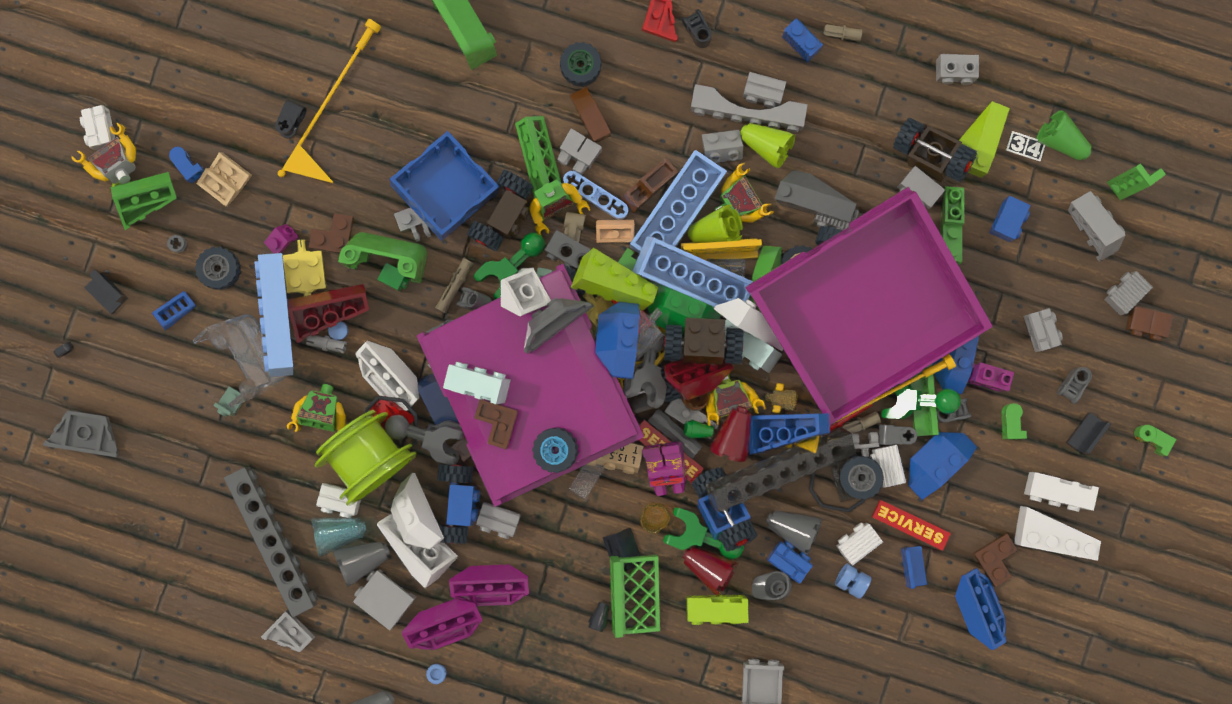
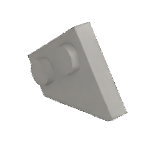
M287 610L261 638L264 640L270 639L278 642V645L288 646L292 650L301 652L315 636L296 617L292 618L289 610Z

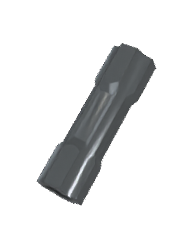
M660 409L648 420L673 442L682 441L683 451L689 457L693 458L702 448V445L694 438L689 439L688 436H684V431Z

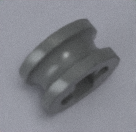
M173 235L168 239L167 246L173 252L182 253L187 248V241L179 235ZM177 239L181 242V246H177L178 249L173 245L174 241L177 242Z

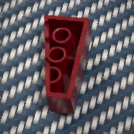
M364 284L287 300L288 312L297 343L303 341L308 336L318 334L323 329L336 326L337 323L343 320L351 319L369 310Z

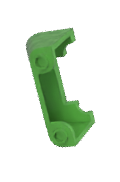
M365 232L355 234L340 252L338 262L346 268L357 270L359 264L363 262L368 263L370 254L399 260V273L402 276L411 278V282L419 284L422 283L428 257L426 248L420 244Z

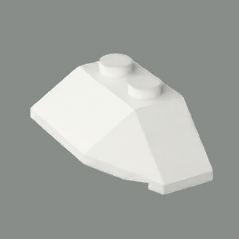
M366 341L356 352L362 376L380 396L403 398L411 407L419 399L417 377L392 349ZM395 402L403 410H408L402 402Z
M411 473L400 484L393 499L391 513L404 543L433 549L444 537L416 474Z

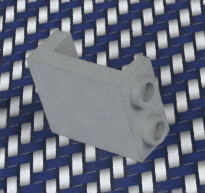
M381 569L376 572L373 570L366 579L368 583L365 587L361 586L354 594L356 598L353 602L388 630H391L416 599V596L411 592H406L383 574Z
M748 659V662L743 661L742 704H781L784 665L779 663V660H768V663L760 662L759 659Z

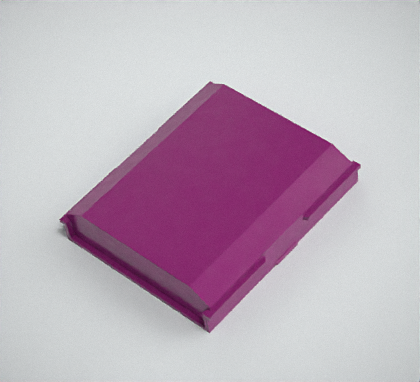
M909 187L851 221L849 227L807 253L804 251L745 287L822 413H829V425L897 384H902L922 372L927 366L993 327L916 191L910 190Z
M564 264L557 266V270L539 278L550 300L557 297L558 300L565 298L581 301L577 291L571 288L572 281ZM500 297L431 332H422L416 335L444 397H448L468 441L467 448L494 507L644 437L617 377L611 376L608 369L595 354L596 335L587 313L583 314L530 354L524 352L528 322L532 320L531 316L540 309L544 311L549 307L548 305L523 316H518L501 307ZM461 362L468 364L467 368L474 370L475 367L487 369L486 373L494 375V372L506 375V379L511 380L506 401L499 404L519 410L507 450L487 444L493 424L474 419L479 399L474 398L475 396L443 388L449 365ZM555 427L564 428L571 432L574 438L576 437L577 445H579V454L576 462L570 468L559 473H550L547 470L541 469L542 467L536 464L532 452L533 443L544 430ZM557 446L552 447L554 451L553 454L559 452V448Z

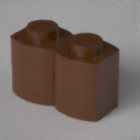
M1133 307L1129 313L1126 330L1131 331V335L1143 337V334L1150 336L1149 339L1162 341V339L1169 337L1173 315L1146 308Z

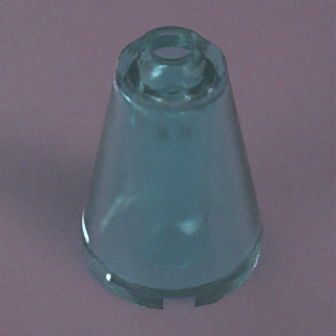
M311 518L319 557L364 537L363 533L367 532L365 521L361 522L360 518Z

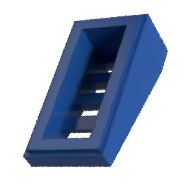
M183 291L153 311L152 314L166 331L194 309L196 305L187 293ZM183 299L188 306L184 307L180 300ZM177 304L181 311L178 312L174 305ZM171 309L175 315L171 316L168 310ZM165 314L168 320L165 321L162 315Z

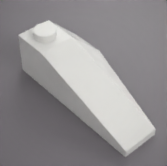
M737 298L715 306L714 310L738 328L781 351L783 350L763 314L756 309L757 305L749 299L745 302Z
M392 514L377 523V526L408 571L424 588L439 579L458 557L445 543L439 542L433 549L404 543Z

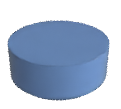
M342 321L337 323L336 326L328 328L330 337L335 340L345 339L349 332L348 326Z
M439 663L432 664L426 673L427 679L433 684L443 682L447 675L446 668Z

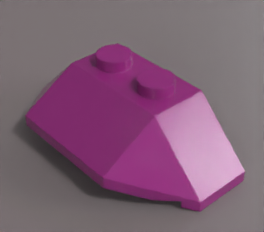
M509 564L470 566L449 579L451 597L474 603L476 606L512 605L523 596L529 594L528 576Z
M453 599L419 612L402 631V636L411 649L436 650L470 637L483 619L476 604Z

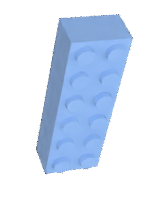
M695 150L630 243V248L640 254L646 237H654L676 247L725 177L727 171Z
M646 237L633 268L634 273L645 279L676 290L713 307L737 298L746 302L750 294L745 287L753 282L654 237Z
M282 253L258 255V261L254 262L256 278H260V280H256L258 297H262V299H258L259 314L264 315L263 318H260L261 334L266 335L262 337L263 353H267V356H263L265 372H269V377L293 375Z

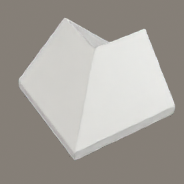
M534 268L501 280V307L518 316H523L547 306L551 301Z

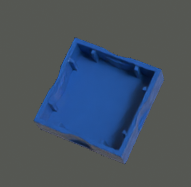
M449 131L427 147L421 156L410 161L390 178V186L441 241L499 193V185L481 166L470 158L467 151Z

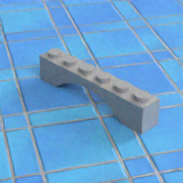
M695 84L690 111L699 116L709 114L716 119L726 117L731 118L733 122L748 121L757 125H768V127L779 129L780 127L787 128V131L797 133L802 131L804 127L808 104L788 101L781 106L771 109H746L729 102L713 87Z

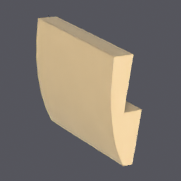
M221 152L217 155L210 168L204 170L196 184L223 205L228 206L244 188L252 175Z

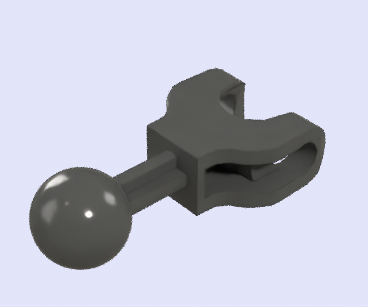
M648 329L643 332L640 338V345L645 351L644 360L635 366L633 379H624L623 392L625 396L631 398L637 395L642 388L647 395V404L653 408H658L664 403L667 386L661 376V368L654 364L656 353L664 347V335L657 329Z
M401 415L391 416L385 423V431L391 439L401 440L407 436L423 441L422 448L427 449L435 461L448 465L458 463L459 453L448 447L446 440L449 438L461 439L465 436L459 423L447 420L438 425L429 424L425 430L411 426L408 420Z

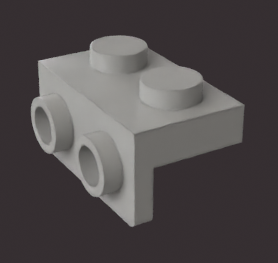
M739 130L702 134L705 157L714 163L743 159V144Z

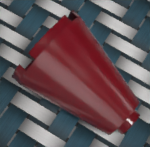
M739 405L737 408H732L711 444V452L720 457L723 455L728 456V459L732 461L746 462L749 452L751 413L748 412V408Z
M696 547L688 548L682 557L685 559L684 564L716 596H720L719 590L724 591L733 577V566L737 568L739 564L734 560Z

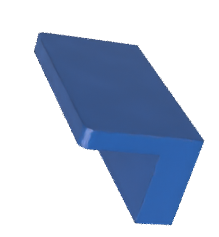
M921 546L900 548L906 587L914 589L915 586L927 585Z

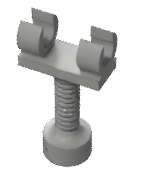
M858 433L849 435L850 450L861 449L862 456L869 457V448L879 447L878 433H868L869 444L859 445ZM864 474L860 476V481L866 479Z

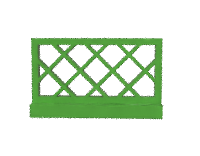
M658 555L623 558L610 556L612 632L615 638L623 637V634L660 631ZM646 561H653L654 567L649 572H646L642 565ZM632 562L636 567L628 574L624 571V563ZM640 569L646 575L638 583L632 576ZM648 578L654 581V586L649 591L642 586ZM629 580H632L636 586L629 593L624 589V585ZM639 588L647 593L640 601L633 597ZM650 596L654 600V605L648 610L642 604ZM631 598L637 604L631 611H628L625 608V603ZM639 607H642L647 613L639 620L633 614ZM651 615L655 619V626H646L643 622ZM630 617L637 621L633 628H626L625 623Z

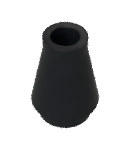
M601 602L598 603L588 621V628L603 632L607 625L609 605Z

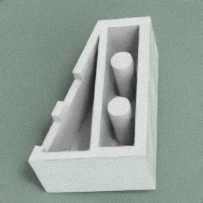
M1029 472L1024 494L1029 495L1030 500L1042 502V499L1049 501V505L1060 507L1061 504L1068 505V510L1079 512L1080 509L1094 511L1099 487L1086 486L1074 481L1071 482L1049 475Z

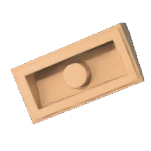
M634 220L596 221L597 243L632 242L634 239Z

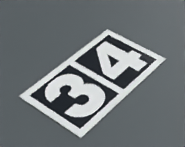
M1012 131L1006 151L1041 161L1045 145L1040 144L1038 139Z

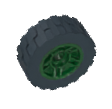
M576 42L573 45L570 44L567 49H564L560 57V69L562 76L569 84L580 87L588 86L590 83H594L600 75L602 68L601 56L591 44ZM583 61L584 66L578 67L577 64Z

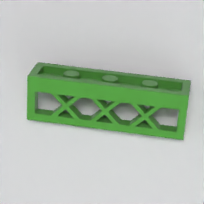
M544 116L525 117L516 122L515 125L529 179L533 186V194L536 190L542 188L544 184L549 183V176L554 181L559 180L561 182ZM534 122L539 123L540 131L535 128ZM539 140L544 143V149L540 147ZM544 157L549 161V168L544 164Z
M1140 163L1112 178L1107 184L1117 197L1122 200L1151 186L1166 174L1162 168L1148 174Z
M923 372L918 373L917 375L913 376L912 378H914V377H916V376L922 374ZM933 375L927 378L924 376L910 384L914 390L922 391V395H935ZM922 406L921 410L912 412L913 429L917 432V436L939 435L936 407Z

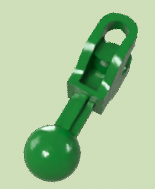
M534 232L526 234L522 238L521 249L510 260L504 257L498 262L488 261L484 263L474 274V279L477 282H483L490 276L498 277L500 287L494 294V300L500 298L501 280L517 274V268L529 256L536 257L542 254L545 249L544 238Z
M909 384L895 391L897 395L896 405L893 408L883 409L881 417L906 419L912 412L921 410L922 406L937 407L941 412L951 414L959 409L961 398L953 389H943L937 395H922V391L914 390Z
M674 507L673 514L685 522L686 531L680 536L665 535L663 538L665 544L683 550L692 545L701 546L702 543L719 548L721 554L728 559H736L742 555L744 545L733 551H726L720 538L714 540L712 534L706 532L707 527L700 524L694 512Z

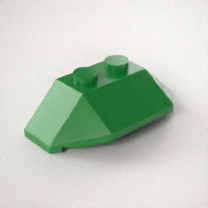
M651 281L652 284L658 287L654 302L647 307L655 325L666 329V325H682V336L684 337L685 318L720 319L721 314L714 310L715 307Z

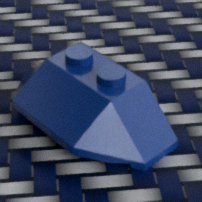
M618 302L598 315L595 354L608 369L612 377L633 379L638 343L639 304Z
M979 335L949 353L956 364L955 368L948 370L946 367L934 374L942 390L953 389L958 394L963 393L971 376ZM942 358L932 363V366L943 361Z
M938 432L939 435H934L910 458L908 486L921 500L939 489L969 461L977 446L964 433Z
M977 568L962 575L955 598L969 633L989 649L995 650L1006 643L1005 616L991 581L984 574L980 573Z

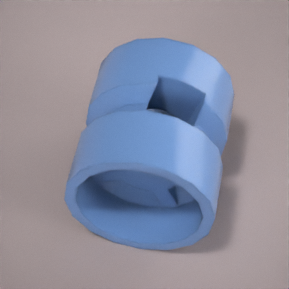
M846 563L839 572L835 585L844 591L848 589L849 594L860 599L867 591L871 577L863 572L858 573L857 568Z

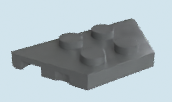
M67 410L62 417V421L53 429L54 432L50 438L43 443V446L119 457V451L108 416Z

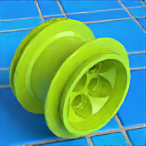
M375 410L366 412L335 433L316 451L318 456H322L316 461L315 467L319 468L329 463L347 486V489L339 497L340 500L347 498V506L353 505L377 489L417 455L415 451L412 453L409 451L412 448V444L399 449L380 425L387 418V412L376 416Z

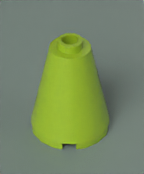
M753 123L744 125L740 132L742 141L775 168H780L788 157L787 152L789 149H792L796 137L791 132Z
M724 205L691 224L688 230V237L694 243L740 241L742 235L739 236L740 230H743L741 217L736 209L732 210L730 208L732 205Z

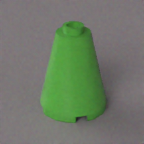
M1063 110L1053 114L1050 117L1052 121L1049 124L1045 122L1037 135L1038 142L1078 161L1087 159L1091 154L1092 146L1072 119Z

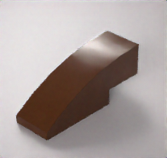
M587 87L569 95L592 141L598 143L610 137L611 132Z
M665 158L629 189L621 200L635 213L679 171Z

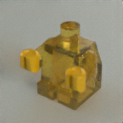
M777 383L773 394L766 393L765 401L772 402L773 413L780 414L782 409L796 412L799 394L797 391L785 390L784 384Z

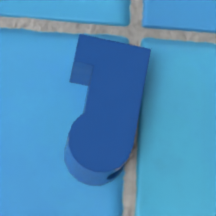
M174 147L170 151L169 157L188 182L194 183L201 177L205 169L198 163L194 165L190 160V154L181 147Z

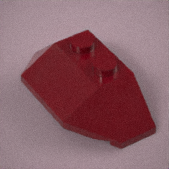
M680 359V361L665 365L664 370L666 379L682 397L690 400L715 390L733 370L734 366L730 363H725V359L722 365L683 363V359Z

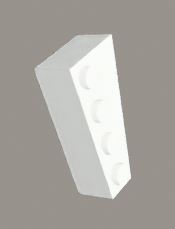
M1020 506L1014 544L1098 561L1101 541L1033 509Z

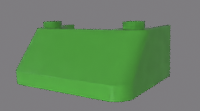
M431 0L435 10L439 11L465 55L471 70L497 56L493 45L496 43L491 32L487 34L468 0Z

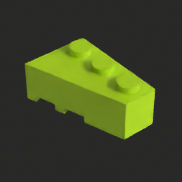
M745 595L686 596L687 620L692 625H701L703 622H711V624H722V622L730 624L749 623L748 598Z

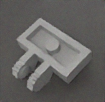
M411 208L394 214L400 231L405 232L411 229L416 242L420 241V235L416 229L417 226L422 225L425 235L427 237L431 236L429 227Z

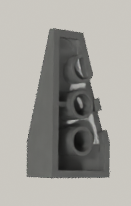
M792 170L781 180L774 198L781 206L848 223L852 221L857 208L856 203L812 174Z

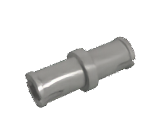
M314 335L308 336L306 339V345L322 348L323 351L331 350L344 354L347 348L345 346L347 342L331 339L330 336Z

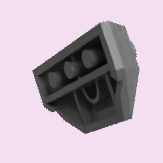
M557 297L547 304L548 308L544 311L540 309L531 316L532 320L528 322L524 352L530 354L592 309L594 305L590 302L565 298L558 300Z

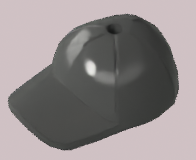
M778 571L758 576L753 580L752 584L753 597L763 600L778 601L785 599L792 590L791 580L788 575Z

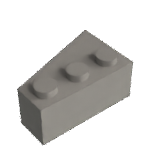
M1090 191L1072 201L1068 211L1079 230H1084L1089 237L1088 245H1093L1098 252L1097 260L1100 262L1119 251L1126 236L1125 231L1121 225H1117L1113 220L1111 212L1102 206L1100 198L1094 196Z

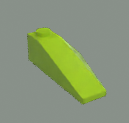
M992 101L959 139L962 144L977 151L976 159L968 173L980 178L988 174L1010 108Z

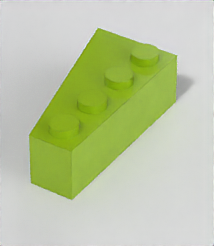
M592 248L582 257L571 285L572 289H582L587 294H597L603 296V299L608 301L615 300L639 304V311H643L654 302L658 290L657 286L595 248Z

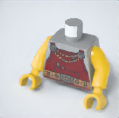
M117 123L119 131L116 132L112 126L110 131L118 135L120 139L116 137L88 158L89 162L86 160L85 154L80 151L77 152L81 154V159L76 160L73 156L72 159L76 163L82 164L83 168L95 179L105 182L110 180L113 184L117 182L125 184L130 181L129 174L136 168L134 163L136 147L128 135L125 136V127Z

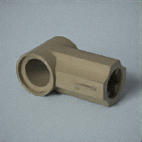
M567 212L564 222V235L579 243L586 215Z

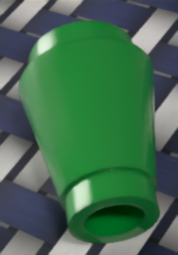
M691 419L685 422L684 436H688L689 439L708 438L713 436L714 429L713 426H708Z

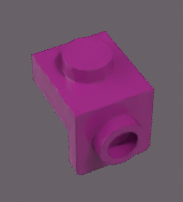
M284 224L275 227L264 241V244L274 254L283 253L290 242L298 239V235L290 226Z

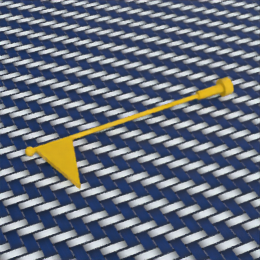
M367 20L365 24L367 29L356 45V51L284 167L278 171L279 177H284L285 171L333 183L301 145L360 50L363 51L373 33L378 34L381 26L375 21Z
M950 354L942 357L943 361L923 370L922 374L879 395L845 417L924 376L927 378L946 367L948 370L955 368L956 364ZM819 436L794 443V445L816 453ZM793 444L787 445L786 447L791 448Z

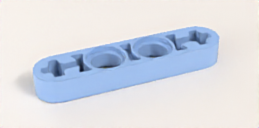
M569 171L564 175V183H569L567 178H572L573 176H575V181L579 184L581 180L584 181L580 185L578 192L585 200L615 219L622 220L627 216L628 206L620 199L575 171ZM573 182L571 183V184H573L576 188L578 187L577 184H575V183H573ZM590 185L593 188V193L585 195L582 191L584 186ZM600 196H607L609 203L601 205L598 202ZM613 200L615 201L614 206L617 208L623 207L624 214L620 213L617 215L616 209L613 207L611 211L608 210Z

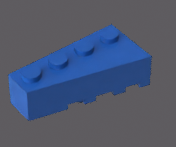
M829 413L751 416L750 455L767 452L830 433Z

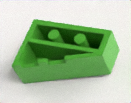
M169 172L111 187L112 198L125 230L130 228V225L136 221L146 218L145 216L152 211L159 210L177 198Z

